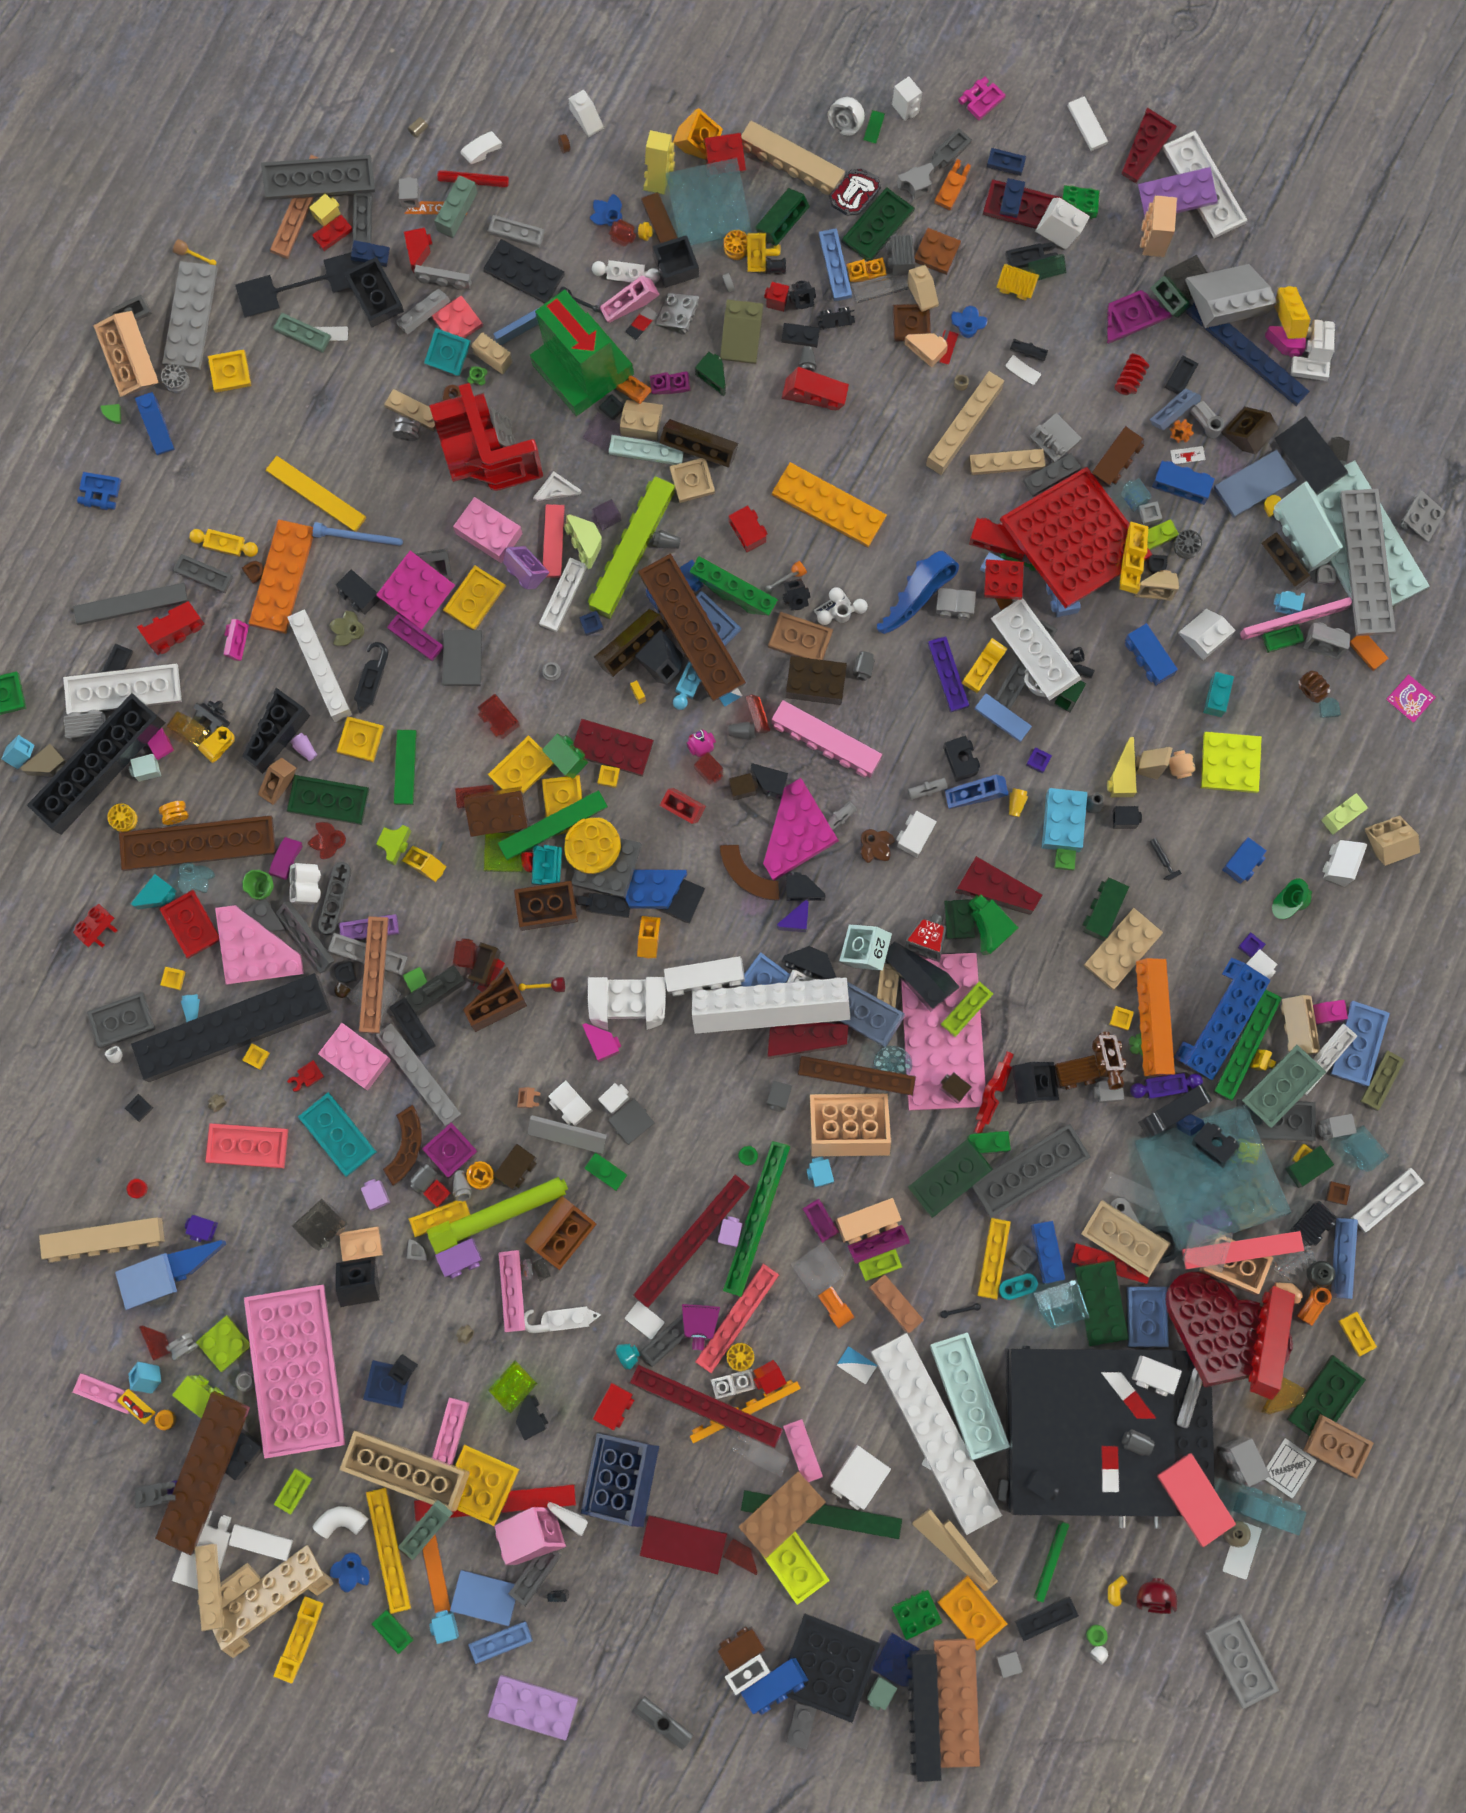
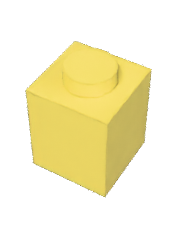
M326 194L309 207L312 216L323 227L340 215L338 202L333 197L329 198Z

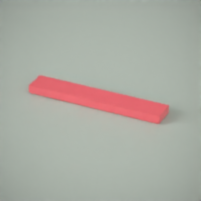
M1301 1231L1182 1249L1185 1269L1301 1252L1304 1251Z
M762 1264L742 1293V1297L738 1299L715 1332L713 1339H710L695 1361L698 1365L710 1373L713 1372L779 1274L765 1264Z

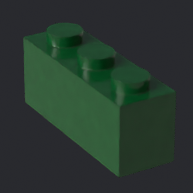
M788 188L755 226L757 233H766V242L777 246L810 207L805 195Z
M1109 877L1105 882L1101 881L1097 890L1100 894L1097 899H1093L1090 905V909L1093 910L1090 916L1086 915L1082 926H1085L1084 933L1102 941L1107 939L1129 886Z

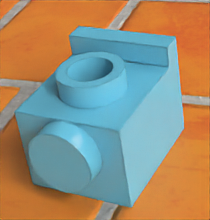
M1291 591L1276 594L1274 599L1275 611L1288 615L1301 612L1305 593H1301L1299 596Z

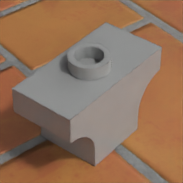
M932 163L918 168L913 167L908 172L898 175L897 186L899 190L909 191L913 199L929 194L932 186L930 179L933 178L934 173Z

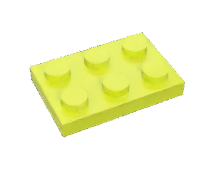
M796 1531L769 1557L765 1558L797 1605L830 1581Z

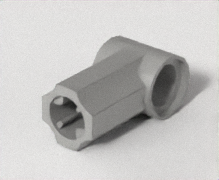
M1200 401L1190 412L1205 429L1206 436L1217 438L1223 429L1224 420L1220 416H1216L1204 401ZM1211 425L1217 426L1218 429H1213Z

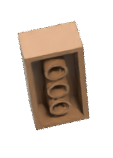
M798 1471L748 1517L739 1528L760 1553L767 1558L826 1502Z

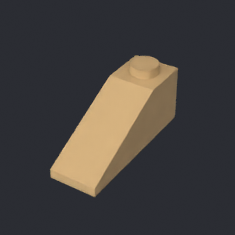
M1165 747L1143 751L1135 760L1136 774L1157 780L1167 768L1173 748Z

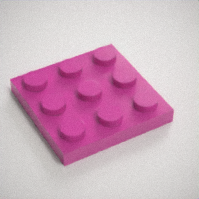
M410 550L376 596L422 630L455 585Z

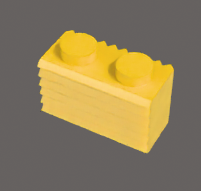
M1004 264L996 287L1000 288L999 291L1005 294L1015 293L1017 294L1016 297L1022 300L1031 299L1039 275Z

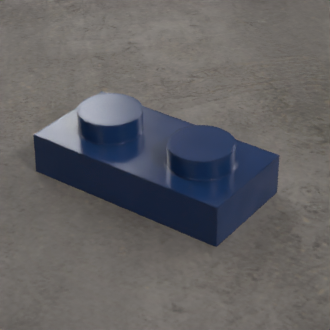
M991 148L987 167L1021 176L1027 156Z
M1007 178L1000 215L1018 217L1025 186L1024 181Z
M354 240L351 260L365 263L377 257L381 266L387 267L390 247Z

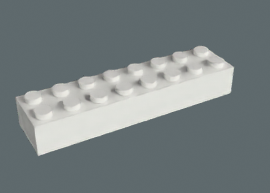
M847 978L817 979L813 981L692 991L694 1032L697 1034L850 1020Z

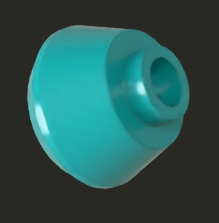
M630 1343L617 1345L615 1351L622 1366L627 1370L632 1369L638 1362L637 1357L640 1356L635 1345L631 1346Z

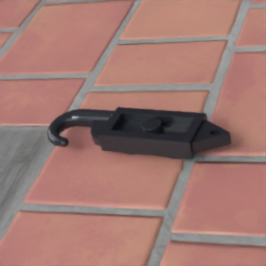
M381 642L371 643L367 648V652H370L372 648L378 647L381 649V655L379 660H370L364 666L354 697L360 714L370 705L373 706L384 673L389 651L385 644Z

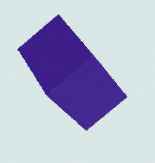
M805 900L777 924V929L806 932L809 902Z

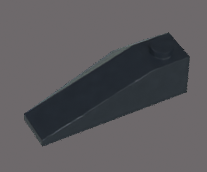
M894 941L888 947L886 962L930 1012L960 988L946 971Z

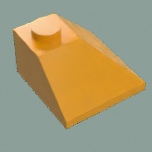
M697 108L678 127L673 143L684 153L706 160L704 138L721 136L723 128L700 108Z

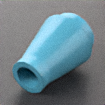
M198 994L182 996L181 1005L186 1022L198 1018L200 1004Z

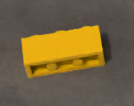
M1292 286L1278 288L1277 304L1274 307L1288 339L1306 338L1311 319L1297 288Z

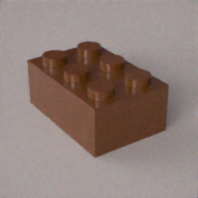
M522 786L465 795L464 804L471 837L528 828Z
M571 881L514 889L521 931L578 922Z

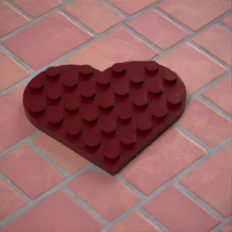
M1188 1272L1178 1276L1167 1290L1166 1308L1204 1386L1209 1387L1249 1378L1254 1367L1251 1366V1362L1256 1354L1254 1345L1259 1337V1334L1256 1332L1261 1323L1259 1314L1263 1307L1256 1301L1238 1300L1226 1284L1222 1281L1220 1283L1215 1281L1206 1273ZM1290 1332L1288 1338L1285 1364L1289 1361L1291 1351L1293 1350V1341Z

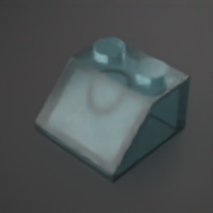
M1077 1279L1034 1293L1040 1313L1052 1329L1089 1318Z

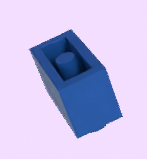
M1248 837L1222 871L1240 884L1244 880L1248 882L1254 874L1253 868L1256 865L1259 867L1265 860L1263 855L1267 850Z

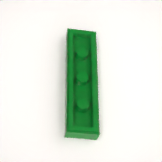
M397 730L395 805H414L416 730Z
M1061 1520L1058 1523L1034 1594V1599L1044 1603L1070 1525Z

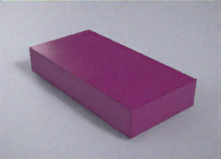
M820 1199L802 1208L822 1243L839 1233Z

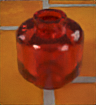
M619 219L617 222L614 221L608 233L611 235L610 240L622 247H626L628 243L632 244L636 237L634 225L623 219Z

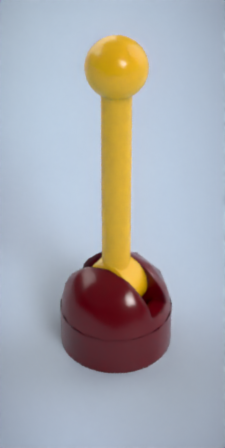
M557 977L549 984L525 985L521 983L518 988L520 991L531 988L551 987L555 992L560 993L565 992L564 977Z

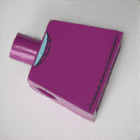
M682 1304L685 1337H693L692 1350H704L705 1338L713 1339L720 1307Z

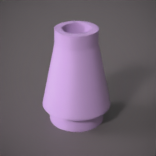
M300 733L290 741L293 745L292 748L308 761L313 760L318 755L307 735L304 736L303 733Z

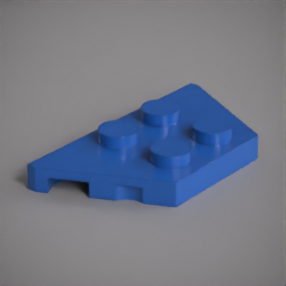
M634 870L625 898L629 907L635 909H668L672 903L673 896L680 889L681 882L687 876V870Z

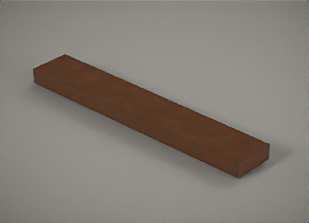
M801 1056L798 1070L799 1076L913 1096L916 1076L806 1056Z

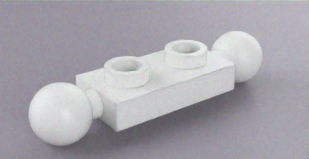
M609 260L608 266L601 261H597L592 265L594 275L602 276L607 273L608 280L632 283L641 275L651 279L653 283L658 282L660 279V273L657 269L651 268L645 271V265Z

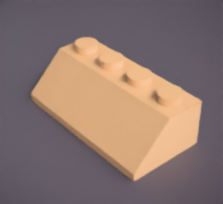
M132 311L114 314L93 325L120 397L147 389L159 383Z

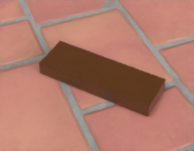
M656 192L641 198L659 243L678 238L659 193Z

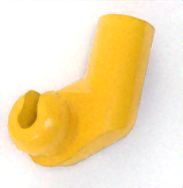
M1122 1575L1108 1586L1107 1599L1114 1607L1122 1603L1120 1590L1128 1584Z

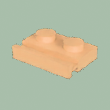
M379 1227L339 1233L343 1262L383 1255Z

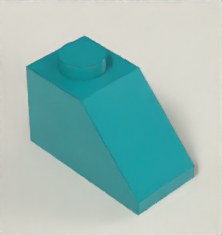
M154 874L131 902V905L138 910L165 906L174 900L177 890Z

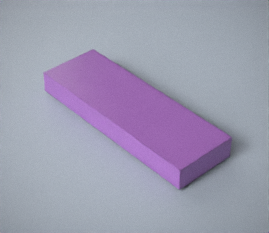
M397 915L381 916L389 918L387 936L399 934ZM368 919L339 923L340 935L357 941L367 939Z

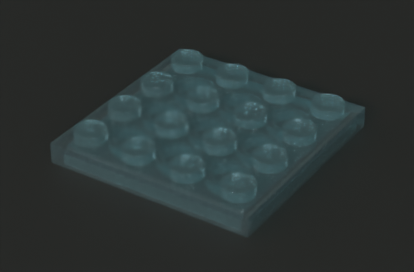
M737 158L665 173L678 238L687 235L690 245L724 239L726 234L733 230H740L745 234L752 233Z

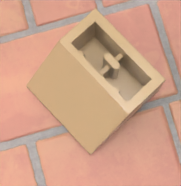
M1401 816L1393 817L1365 828L1376 857L1385 866L1420 853L1418 833Z

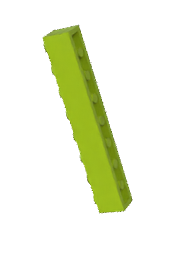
M656 476L653 481L648 482L645 489L647 492L644 497L639 499L637 507H639L637 512L632 513L629 520L630 525L628 529H624L621 535L622 541L620 545L617 544L613 550L614 557L612 561L607 562L604 576L600 577L597 581L596 587L598 588L596 592L591 593L588 599L590 611H597L599 615L611 619L675 493L674 484Z

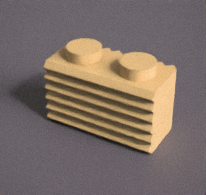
M481 333L473 342V354L499 373L504 374L512 364L510 351L496 343V341H493V339H490V337H487L484 333Z

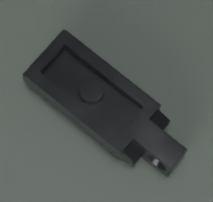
M589 893V897L578 896L577 904L587 906L586 911L629 918L631 908L625 898L598 893Z

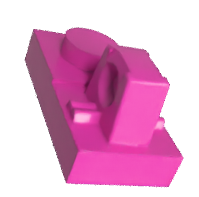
M232 619L231 624L226 625L224 635L227 636L223 655L235 661L242 660L249 625L238 619Z

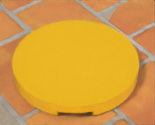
M603 818L582 819L574 824L566 834L565 856L568 862L582 873L596 874L603 872L612 866L618 858L621 848L619 833L610 822Z

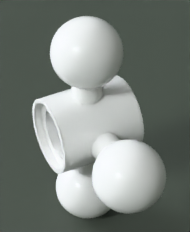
M838 587L832 588L829 592V598L831 601L836 602L834 611H820L817 615V620L822 625H828L833 618L840 623L847 622L852 612L858 614L866 612L867 602L863 599H857L850 606L848 602L842 601L844 597L842 589ZM845 609L847 614L840 615L838 610Z

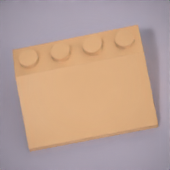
M888 1094L810 1095L811 1156L890 1155L891 1136Z

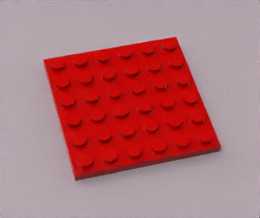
M1088 467L1000 518L1004 527L1065 609L1121 575L1123 554L1130 523ZM1148 547L1147 554L1144 557V561L1147 560L1150 556H1152V553L1148 549Z

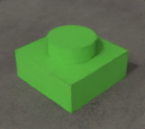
M1057 849L1054 869L1074 871L1076 851Z

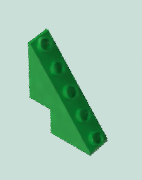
M698 556L689 571L721 599L734 601L749 614L769 616L778 601L773 596Z

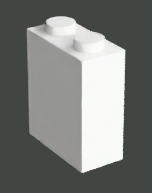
M856 1445L830 1486L833 1487L832 1492L838 1497L842 1498L843 1495L850 1500L848 1504L857 1510L861 1507L864 1510L891 1469Z

